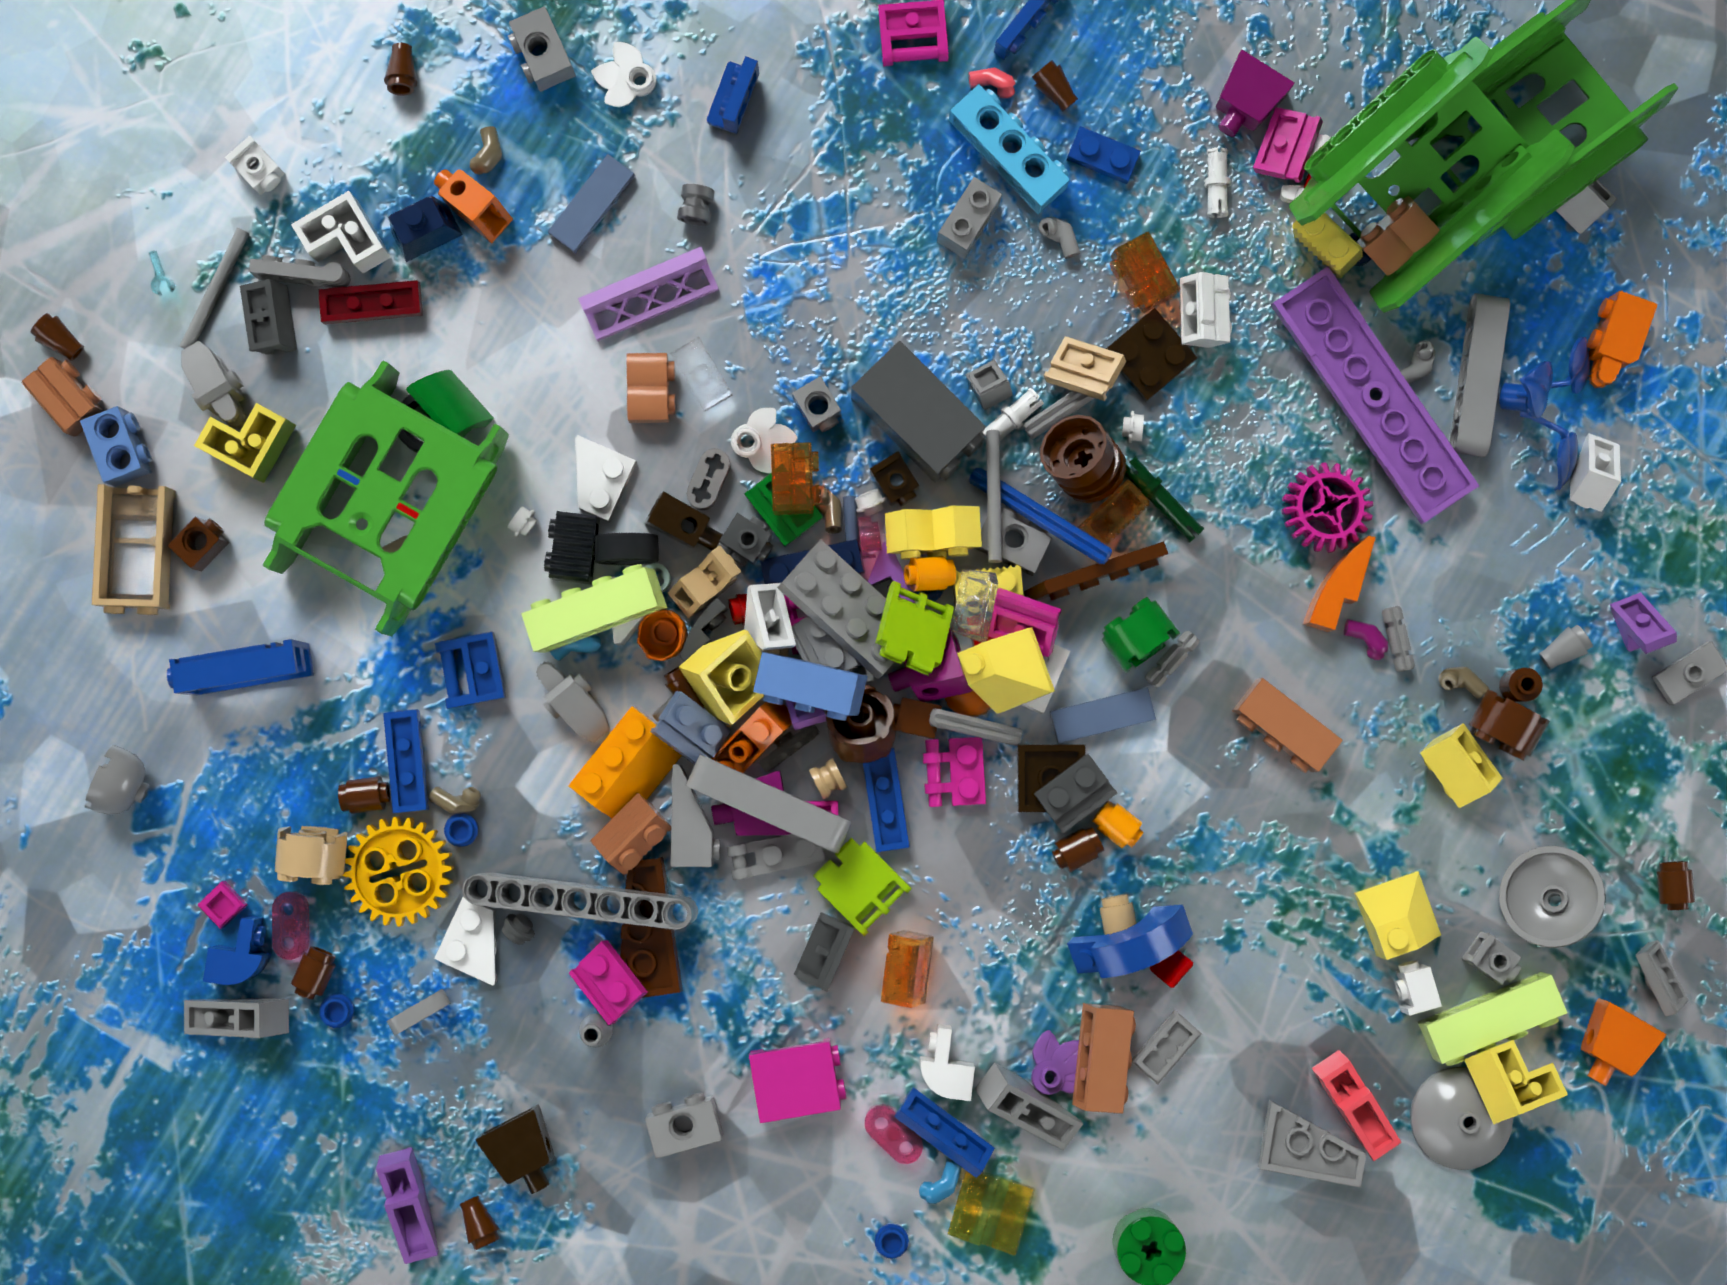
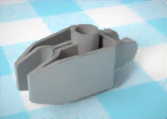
M200 341L182 350L181 367L194 390L192 397L202 411L210 410L231 428H242L247 419L239 403L245 399L240 389L244 385L235 371H229L224 361Z
M548 661L538 666L536 677L539 678L538 680H541L542 685L549 691L544 697L547 701L543 705L555 719L561 716L577 735L593 743L610 730L603 708L589 693L592 689L591 685L580 673L576 676L570 673L565 677L558 667H555V664L553 665L552 662L549 663Z

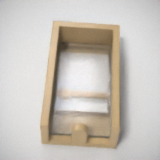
M98 484L92 605L104 607L103 613L125 614V608H137V614L158 615V609H170L171 549L167 545L172 541L173 503L176 490L166 486H158V489H146L141 486L113 488L105 484Z

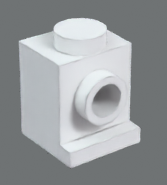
M248 136L225 157L260 195L265 191L269 192L276 188L281 181L280 178L285 174L251 136ZM259 163V167L257 169L251 170L254 166H256Z
M1417 960L1398 965L1399 970L1396 971L1398 980L1395 981V989L1399 999L1405 1001V1004L1399 1005L1402 1013L1410 1016L1442 1007L1430 966L1419 964Z

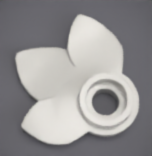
M614 42V61L601 64L591 70L596 82L608 90L605 96V104L613 107L629 105L636 96L642 97L650 94L657 83L654 70L649 65L643 63L641 52L636 47L624 42ZM643 76L646 78V82L643 85H636L635 79Z
M765 407L754 411L750 415L747 424L740 425L734 430L731 436V446L736 454L749 458L756 470L770 474L782 465L778 453L790 448L797 440V435L789 427L775 423V408ZM744 435H751L753 437L754 443L751 446L742 444L741 438Z

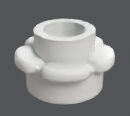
M1131 411L1130 417H1124L1122 437H1129L1128 443L1131 444L1132 441L1142 442L1144 415L1134 414V411Z
M879 488L868 491L855 498L858 506L856 512H864L865 516L878 513L884 509L882 503L887 498L886 496L882 497Z
M522 506L514 515L507 527L515 533L514 537H518L519 534L527 536L537 522L533 518L534 510L529 511Z

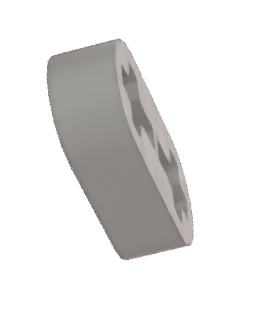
M714 448L704 452L689 483L686 493L687 499L691 506L697 510H708L714 506L728 476L731 466L730 460L722 450ZM716 456H719L724 468L722 470L716 469L712 478L708 477L710 466L706 462L708 459L714 460ZM705 481L709 482L707 493L711 498L709 500L703 499L701 503H697V497L693 494L694 490H701Z
M441 989L387 1020V1023L395 1036L451 1004L444 990Z

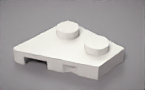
M577 435L575 438L578 508L610 522L637 462L632 458Z
M462 897L434 959L494 986L497 982L495 953H497L495 939L496 911L488 906L471 904Z

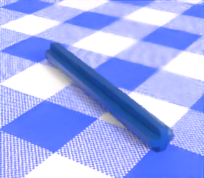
M975 468L969 477V482L987 494V471L982 468ZM1000 480L1001 503L1097 563L1105 564L1112 554L1110 547Z

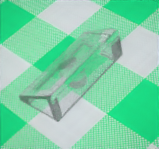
M962 569L951 628L952 632L978 642L987 641L998 589L996 573Z

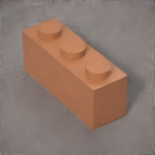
M1264 678L1256 679L1232 710L1238 715L1236 721L1251 732L1256 729L1265 736L1263 742L1278 753L1282 749L1292 757L1289 762L1303 773H1306L1308 770L1319 772L1343 741Z
M1083 1003L1072 1105L1084 1111L1123 1114L1124 1104L1128 1100L1127 1073L1132 1064V1054L1130 1051L1131 1036L1136 1028L1133 1010L1121 1006Z

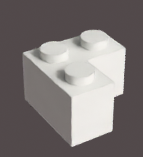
M350 191L291 224L307 253L317 262L344 248L352 263L364 274L391 258L359 201Z

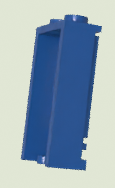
M293 639L283 640V644L273 642L270 645L261 644L179 659H169L170 668L167 669V681L170 688H173L174 693L193 696L314 676L309 643Z

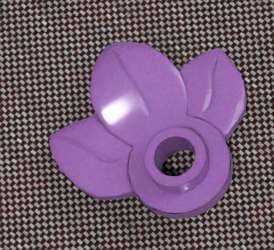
M1046 1030L1039 1036L1032 1050L1036 1066L1031 1074L1032 1084L1038 1092L1045 1095H1052L1059 1091L1069 1094L1074 1092L1079 1040L1064 1042L1060 1045L1050 1030ZM1048 1071L1052 1072L1054 1076L1051 1084L1045 1081V1074Z

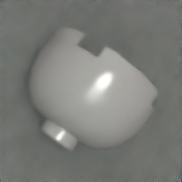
M112 745L105 754V757L110 758V761L103 766L99 765L85 799L88 801L85 804V808L107 815L125 812L130 809L135 801L142 803L149 789V784L144 782L146 770L138 756L124 748Z

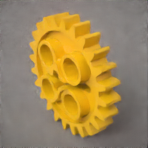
M399 816L393 817L391 826L386 819H380L379 830L373 824L367 825L369 836L362 833L357 834L356 838L360 845L348 846V849L355 855L352 858L345 859V863L351 865V870L344 872L342 876L351 878L352 882L347 884L344 889L355 890L356 894L350 899L351 903L362 901L363 904L359 909V913H364L369 909L372 910L371 921H375L383 915V925L387 926L390 925L393 917H395L397 927L404 925L407 916L409 922L415 924L418 922L417 913L423 918L430 917L428 906L434 909L441 907L436 899L437 896L442 898L448 897L449 894L442 887L443 885L453 884V880L445 877V872L452 871L455 867L445 865L444 860L450 858L452 853H442L440 849L447 842L446 840L434 841L438 833L436 829L425 833L426 822H420L415 828L414 818L408 817L404 825H402ZM408 840L412 841L417 847V853L413 859L405 857L402 851L404 843ZM375 851L380 852L385 861L383 867L379 870L375 869L370 861L371 855ZM421 860L427 861L426 866L404 872L400 876L389 877L374 883L370 881L372 876L394 870L397 866H406ZM416 873L423 874L427 879V885L423 891H418L413 886L412 880ZM385 883L390 884L394 889V898L390 902L385 901L380 894L381 887Z

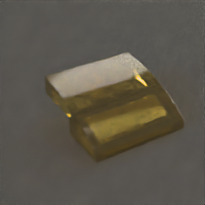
M966 1171L948 1235L978 1246L983 1244L1005 1253L1016 1255L1035 1188L987 1172H982L975 1178Z

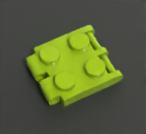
M893 581L889 586L875 642L881 645L879 655L899 664L905 662L908 657L906 667L928 676L929 673H932L933 668L941 665L954 606L950 604L943 606L927 599L928 596L922 592L919 594L902 588L901 583ZM899 594L915 600V603L899 597ZM925 606H929V607H931V608H933V609H936V610L940 611L941 614H938V613H936V612H934V611H931V610L925 608Z
M851 837L840 848L839 853H835L843 863L838 867L829 859L813 876L821 883L817 890L865 937L869 933L867 929L883 913L887 915L891 911L889 907L904 892L908 894L912 888L865 841L859 845ZM898 884L900 887L883 903L882 900ZM877 906L878 909L861 924L860 922Z

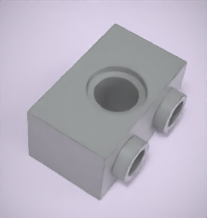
M545 6L509 21L513 33L508 35V38L515 53L522 52L527 63L522 64L521 67L529 84L536 82L541 92L576 76ZM543 45L547 47L546 52L540 56L532 54L533 49L537 46Z
M973 177L938 232L937 243L965 259L1000 205L1002 194L976 177Z
M1001 507L1002 562L1012 567L1019 565L1022 572L1033 576L1052 537L1046 534V530L1031 521L1026 525L1016 520L1018 516L1016 513ZM988 517L981 529L982 547L974 548L987 555ZM1009 531L1018 532L1022 536V545L1018 548L1009 547L1005 542V534Z
M697 1093L684 1098V1104L672 1107L671 1102H665L651 1107L652 1112L648 1113L645 1121L655 1159L722 1140L724 1133L713 1095L705 1097L704 1093ZM681 1115L689 1117L693 1123V1128L689 1131H680L675 1125V1118Z

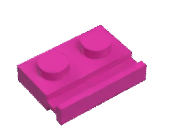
M1275 107L1253 166L1255 173L1285 180L1287 178L1293 179L1295 182L1300 183L1305 172V163L1311 156L1321 129L1322 118L1320 116L1311 117L1307 116L1306 113Z
M998 588L994 592L993 597L995 599L994 604L991 606L986 636L998 638L1033 627L1042 655L1049 657L1053 652L1059 625L1058 619L1062 609Z
M608 940L601 941L579 962L575 969L569 972L570 976L608 1025L615 1024L623 1014H626L648 993Z

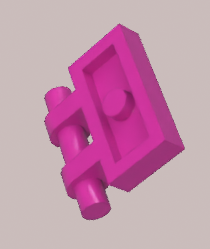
M982 738L948 739L949 752L939 753V739L925 740L926 753H923V764L927 763L928 783L924 784L925 794H928L929 807L942 806V793L951 792L952 806L986 804ZM950 762L951 782L941 783L940 763Z

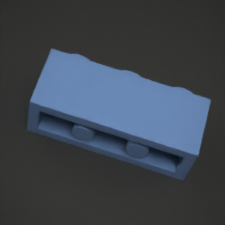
M762 652L753 692L763 694V701L783 705V701L788 700L796 702L794 709L814 713L816 707L827 710L826 717L846 721L847 715L859 716L868 676L775 653Z

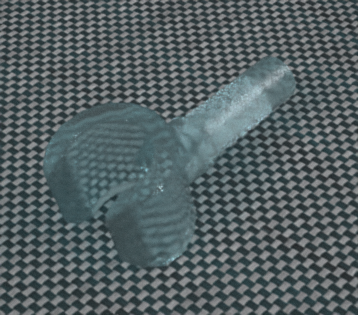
M150 251L149 256L155 271V277L151 281L152 291L162 296L159 284L165 280L169 291L173 292L175 290L174 281L165 276L157 251Z

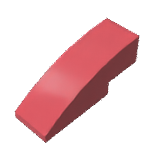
M1340 1050L1311 1068L1373 1161L1402 1143L1372 1092L1365 1086L1351 1061Z

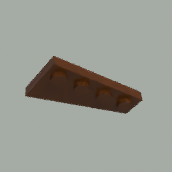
M1163 541L1109 559L1105 564L1097 563L1045 580L1025 590L1024 596L1037 601L1050 597V600L1054 601L1070 595V589L1080 587V590L1084 591L1100 585L1099 579L1109 576L1110 581H1114L1130 575L1128 569L1139 566L1140 571L1159 565V558L1168 554L1166 545Z
M664 858L640 860L636 867L628 870L625 889L669 894ZM643 900L640 904V911L645 917L650 918L654 912L653 905L648 900ZM623 923L621 928L622 944L620 957L648 991L642 998L682 992L683 988L674 930Z

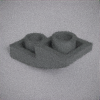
M718 597L700 615L689 632L680 655L684 662L700 647L712 642L704 631L707 628L711 631L715 630L727 619L724 613L728 609Z

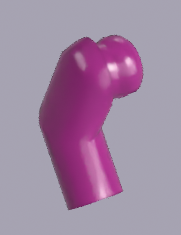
M1347 619L1344 626V635L1363 639L1368 646L1366 651L1369 658L1373 660L1384 658L1385 652L1388 651V641L1379 629L1372 624Z

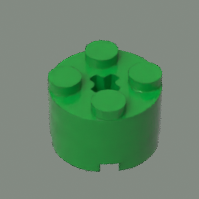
M1148 597L1142 599L1131 608L1133 611L1129 613L1130 616L1123 620L1120 616L1104 627L1105 631L1102 633L1104 637L1101 641L1125 673L1130 671L1132 667L1130 663L1135 668L1162 650L1166 646L1164 642L1170 639V637L1174 640L1180 634L1157 601L1151 602Z
M1153 1208L1137 1209V1211L1120 1219L1115 1227L1112 1238L1114 1253L1125 1274L1133 1281L1142 1285H1167L1182 1269L1186 1257L1185 1241L1179 1229L1165 1213ZM1151 1241H1153L1155 1248L1145 1252L1142 1248L1143 1245L1149 1246Z

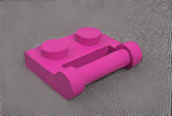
M944 0L878 5L883 67L893 66V62L938 59V62L948 61ZM936 37L937 45L892 49L891 45L893 40Z

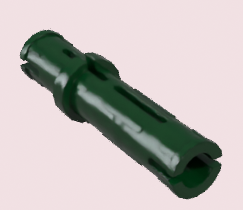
M1135 456L1129 463L1138 473L1135 474L1126 464V477L1141 491L1139 495L1143 499L1147 497L1183 535L1186 541L1190 543L1196 537L1188 530L1187 526L1189 525L1198 535L1205 528L1160 484L1162 480L1158 476L1155 478Z

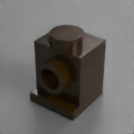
M899 451L870 468L872 478L884 497L886 496L890 506L898 502L901 507L917 497L915 491L919 489L920 485L902 459ZM893 475H900L903 483L899 486H894L891 484L890 478Z

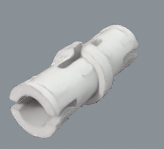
M1218 147L1207 150L1208 178L1204 180V187L1208 189L1207 217L1214 218L1215 214H1217V218L1228 216L1227 188L1231 186V178L1227 177V148H1221V152H1218Z
M1029 388L1010 407L1005 406L1001 409L1002 414L985 428L982 436H986L987 430H999L1001 441L1014 429L1019 430L1023 426L1022 422L1042 406L1044 402L1042 399L1038 400L1040 396L1033 389Z

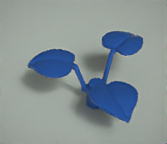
M1579 337L1572 347L1569 358V376L1565 380L1552 382V364L1549 361H1544L1520 378L1522 384L1504 383L1500 392L1499 404L1501 409L1520 411V417L1529 418L1561 435L1562 440L1559 443L1557 454L1558 485L1554 490H1560L1574 471L1578 458V439L1575 432L1569 433L1568 430L1541 416L1547 406L1550 388L1571 385L1572 393L1578 394L1584 388L1590 370L1586 337Z

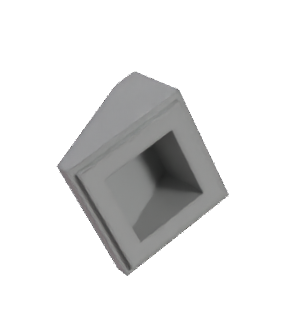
M995 359L965 374L984 410L1012 396L1010 383Z

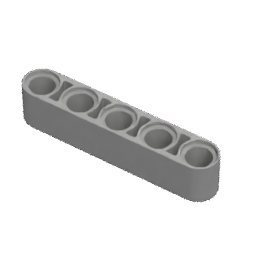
M1474 293L1469 304L1450 435V444L1459 454L1486 457L1489 452L1510 311L1509 298Z
M699 754L686 783V786L837 854L852 824L851 821Z

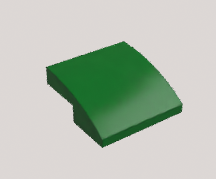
M452 370L430 374L415 381L406 388L407 392L433 421L463 438L472 429L486 427L494 419Z

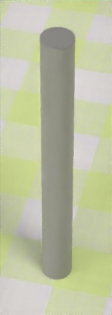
M240 228L236 229L179 345L180 347L186 349L197 342L247 241L248 232Z
M987 430L988 562L1000 563L1002 562L1000 431Z

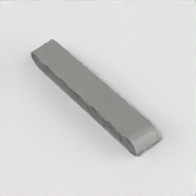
M491 872L479 873L468 877L462 887L464 898L474 905L673 930L691 925L698 915V907L695 901L686 896ZM479 880H483L488 887L485 897L480 896L476 890ZM512 883L516 884L521 891L518 901H514L509 895V888ZM544 888L550 889L554 895L551 905L545 904L541 898ZM577 892L583 893L587 899L586 907L583 910L579 909L574 903V896ZM610 896L616 897L620 902V909L617 914L612 913L607 907V900ZM643 900H648L653 905L654 912L650 918L642 915L640 911V904ZM676 904L683 905L687 910V917L684 922L678 921L673 915V908Z

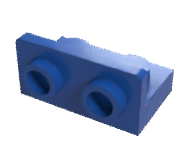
M745 56L742 65L731 61L727 63L707 116V123L709 125L734 134L738 133L759 77L757 60Z

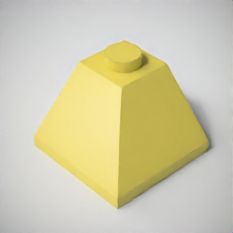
M1033 627L985 641L957 653L968 686L997 714L1055 692Z
M1419 871L1354 893L1374 951L1379 958L1388 960L1423 947L1441 936Z

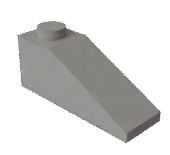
M673 765L671 867L714 866V860H720V839H714L713 828L695 791L686 786L689 778L683 766Z
M289 999L184 1000V1034L263 1038L289 1033Z
M995 1062L975 1088L988 1111L1062 1150L1066 1148L1083 1125L1080 1119L1047 1095L1038 1092L1025 1079Z

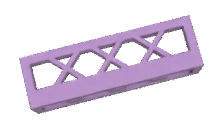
M698 247L582 296L578 300L587 316L596 340L600 341L716 292L719 289L702 247ZM703 269L709 285L698 290L685 286L690 274ZM682 278L681 283L675 282V280ZM666 284L678 288L674 300L667 303L655 299L659 287ZM652 290L650 296L644 294ZM683 290L689 292L688 294L681 296ZM639 297L648 301L644 312L636 316L625 312L629 300ZM622 303L620 309L614 307ZM653 303L659 305L658 307L651 309ZM604 310L616 313L617 317L613 326L600 331L594 315ZM622 316L629 318L625 321L620 322Z

